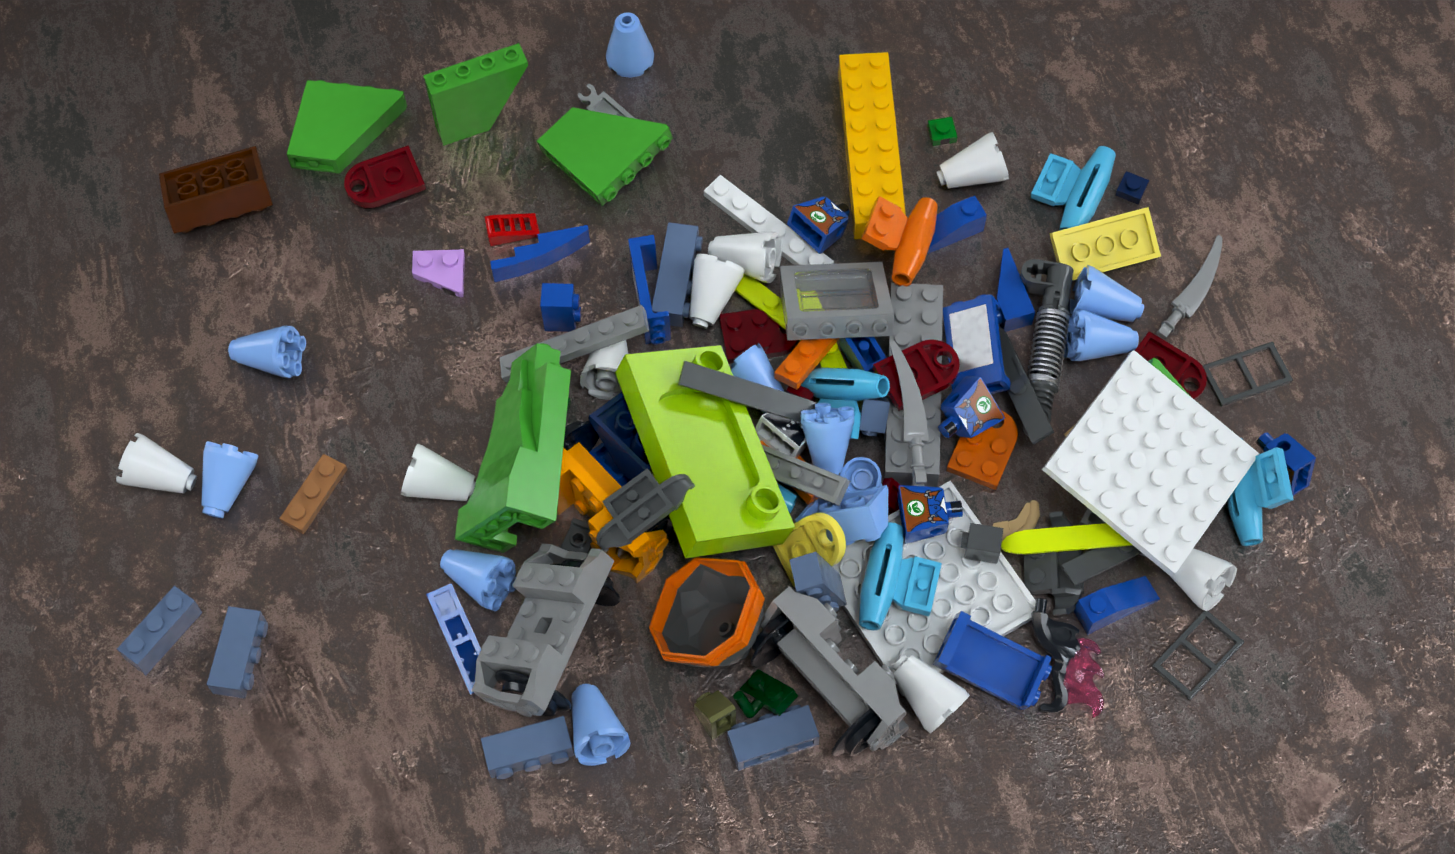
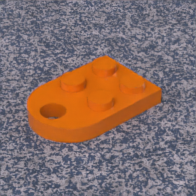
M1001 410L1005 419L1001 421L1003 425L1000 428L990 427L972 438L960 437L946 471L997 490L1018 437V429L1012 417Z

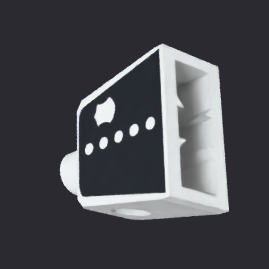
M768 412L760 417L755 427L759 439L772 449L798 458L807 447L801 423Z

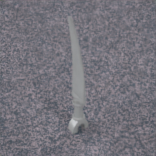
M1220 235L1216 236L1212 248L1196 276L1183 292L1171 302L1174 306L1171 315L1167 320L1161 322V327L1155 333L1164 340L1170 332L1175 330L1174 326L1180 319L1185 318V316L1190 318L1205 298L1213 282L1222 249V237Z
M890 341L889 345L895 361L902 393L904 442L911 443L909 448L912 451L913 463L910 466L912 469V486H924L927 483L926 464H923L922 447H924V443L922 442L929 441L925 409L917 382L904 354L895 341Z

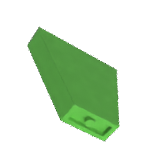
M519 43L423 75L435 127L443 146L491 129L528 67L527 59Z
M307 80L287 151L291 168L340 174L406 110L407 103L404 91L380 89L372 86H354L347 83H328L323 80Z
M572 107L537 140V143L543 154L603 206L607 201L613 200L625 184L631 183L635 175L643 167H647L657 153L665 150L670 145L673 137L670 128L666 124Z

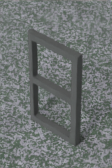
M1269 342L1202 365L1207 375V381L1221 407L1293 381L1274 342ZM1269 349L1284 378L1258 387L1243 358ZM1236 360L1251 389L1224 398L1209 369Z
M1204 610L1152 665V668L1186 696L1188 700H1191L1244 644V640L1239 638L1209 611ZM1205 618L1235 643L1217 664H1214L1186 640ZM1180 645L1210 669L1209 673L1192 691L1161 666Z

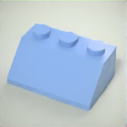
M884 485L846 492L840 506L818 498L810 503L795 521L798 522L814 513H825L833 517L841 526L845 535L846 546L865 539L866 542L877 540L888 526V487ZM826 530L827 538L832 542V534L829 530Z

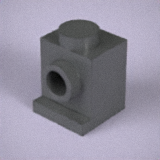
M573 517L571 526L560 548L567 551L588 553L592 548L590 545L592 541L588 534L590 532L589 523ZM575 539L580 540L582 542L575 543Z

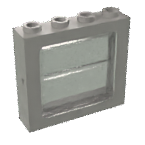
M883 262L780 266V294L787 340L893 336L894 312Z

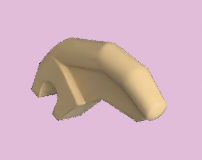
M1032 500L1030 503H1026L1018 517L1014 520L993 523V527L1004 528L1002 541L1014 532L1035 529L1040 517L1039 502Z

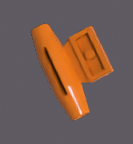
M879 196L874 202L861 239L883 251H895L892 281L899 286L911 285L925 262L935 232L938 210L937 202L931 198L923 197L919 199L909 217H907L899 206Z

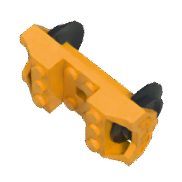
M589 420L586 422L576 421L565 427L557 514L560 515L573 504L583 516L587 514L591 518L588 520L590 529L588 534L592 541L590 545L592 548L601 549L596 541L597 534L602 527L613 519L602 501L622 486L589 453L599 439ZM669 514L634 539L631 544L609 548L605 553L614 560L610 571L631 577L636 583L651 573L662 558L663 550L669 542L667 538L674 529Z

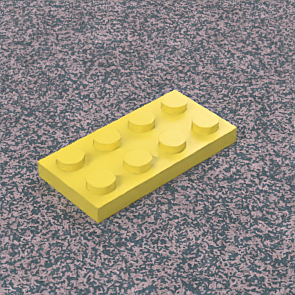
M1149 207L1049 233L1056 261L1067 264L1074 270L1072 280H1076L1084 267L1087 268V265L1093 266L1101 272H1106L1161 257Z

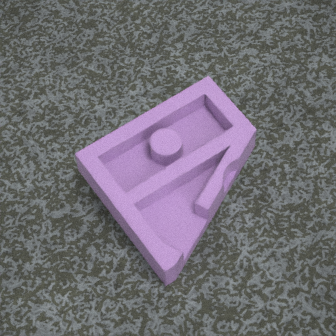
M464 249L413 251L412 275L414 279L429 282L436 288L441 290L445 288L455 292V295L458 297H464Z

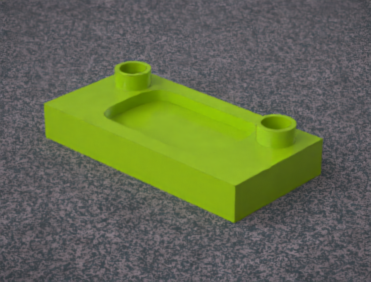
M721 345L625 354L615 374L654 477L661 484L670 477L686 474L695 485L694 488L687 491L679 508L669 514L685 558L783 544L795 526L746 406L678 385L684 361L733 376Z

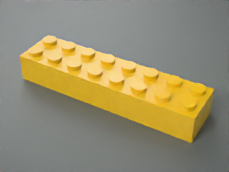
M888 52L839 55L838 76L854 239L862 238L874 202L879 196L899 206L906 215Z

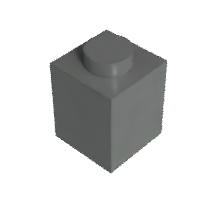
M970 523L969 531L963 532L961 548L966 549L965 559L997 564L1004 528Z

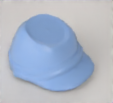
M853 458L845 464L839 475L851 481L846 492L882 486L881 470L877 463L869 458Z

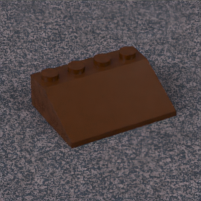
M256 146L159 173L164 209L174 234L189 232L202 225H213L223 219L238 218L247 212L262 211L268 206L273 205Z

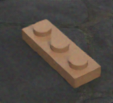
M323 454L279 518L281 523L305 534L348 470L347 466Z

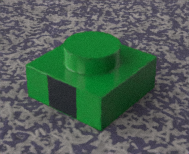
M952 117L928 120L927 127L932 146L957 143L958 137Z

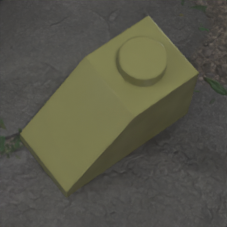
M719 690L712 694L711 692L704 693L696 700L694 713L712 741L736 725V708Z

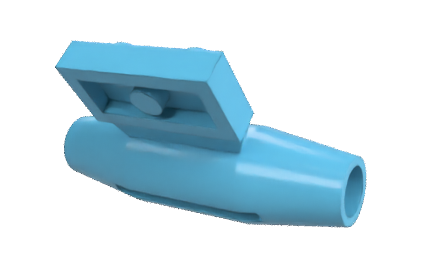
M1099 146L1082 170L1074 161L1050 153L1031 192V199L1053 207L1055 205H1065L1059 231L1089 223L1109 184L1116 153L1109 147Z
M818 368L810 373L801 386L808 388L814 393V397L820 398L818 403H830L831 408L853 407L854 425L850 439H858L861 412L859 411L857 401L885 397L889 392L890 383L884 375L861 369Z
M1275 447L1255 456L1256 460L1227 500L1229 515L1242 546H1253L1263 542L1262 507L1273 509L1294 500L1282 448Z
M888 522V526L882 532L881 537L875 540L870 551L860 592L859 625L868 630L876 631L881 629L892 601L899 605L902 610L930 616L942 563L916 556L914 558L902 559L904 529L896 523Z

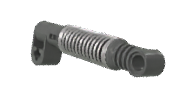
M1030 259L1023 264L1020 277L1026 291L1031 294L1043 295L1042 306L1039 307L1036 315L1037 322L1035 323L1033 344L1030 350L1032 354L1030 355L1031 359L1029 360L1030 365L1028 366L1029 370L1027 373L1049 422H1051L1053 398L1059 391L1064 360L1063 355L1065 354V344L1067 343V328L1070 318L1068 304L1074 270L1067 264ZM1042 274L1047 275L1046 282L1041 281ZM1022 424V430L1024 434L1029 438L1024 425Z

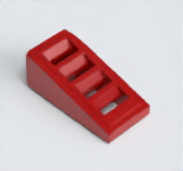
M535 213L484 216L490 246L537 238V234H540ZM530 222L531 230H526L525 223ZM520 224L521 230L516 231L515 225ZM510 226L511 231H505V227Z

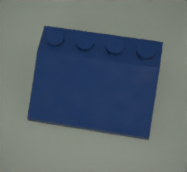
M621 392L589 415L588 419L618 469L631 481L647 468L652 474L653 472L623 392Z

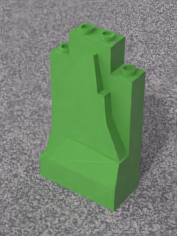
M537 343L512 362L510 379L502 396L496 400L494 422L488 447L479 469L474 491L467 504L458 509L455 540L505 553L516 546L517 535L508 533V528L515 523L520 522L544 529L556 521L571 370L561 367L559 364L561 351L551 348L548 344Z

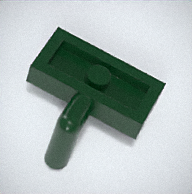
M759 669L742 685L740 691L735 692L733 695L734 700L747 718H753L762 707L781 716L798 697L793 688Z

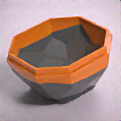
M695 557L666 579L649 629L665 661L694 667L729 666L745 659L751 651L765 612V598L745 561Z

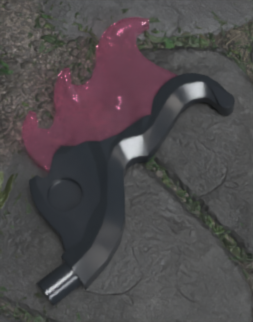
M1037 598L1035 611L1032 612L1034 635L1039 644L1054 660V665L1050 672L1054 690V701L1051 704L1040 705L1039 710L1041 712L1056 713L1061 711L1066 705L1084 703L1093 709L1091 717L1095 718L1103 710L1104 699L1093 682V676L1096 674L1102 679L1104 678V673L1099 664L1091 658L1089 652L1093 651L1098 655L1101 653L1100 648L1090 639H1076L1075 635L1079 633V629L1075 626L1050 619L1048 614H1046L1047 600Z

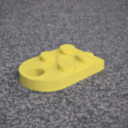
M814 513L794 523V530L783 544L773 545L793 587H795L790 559L817 552L831 566H834L842 560L845 554L846 539L839 523L828 514ZM826 530L831 532L832 542L827 538Z

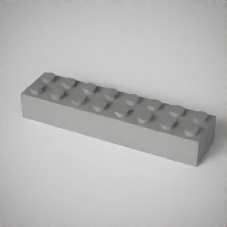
M891 283L890 299L894 312L893 336H888L887 357L892 356L889 345L890 341H895L901 351L924 340L942 341L943 285L911 284L909 286H899ZM942 356L937 358L940 364H942ZM941 391L922 400L929 439L928 442H922L924 443V447H922L923 464H926L927 483L924 484L926 487H937L940 474V431L938 426L941 424ZM887 394L886 397L890 401L885 431L883 480L884 478H893L900 485L912 486V469L910 468L913 465L912 451L909 448L911 443L904 442L903 410L898 411Z

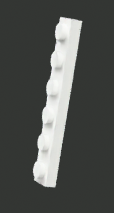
M718 176L704 190V197L751 233L777 232L779 235L776 238L781 239L782 256L793 265L834 264L831 258L824 253L819 254L794 230L723 176Z

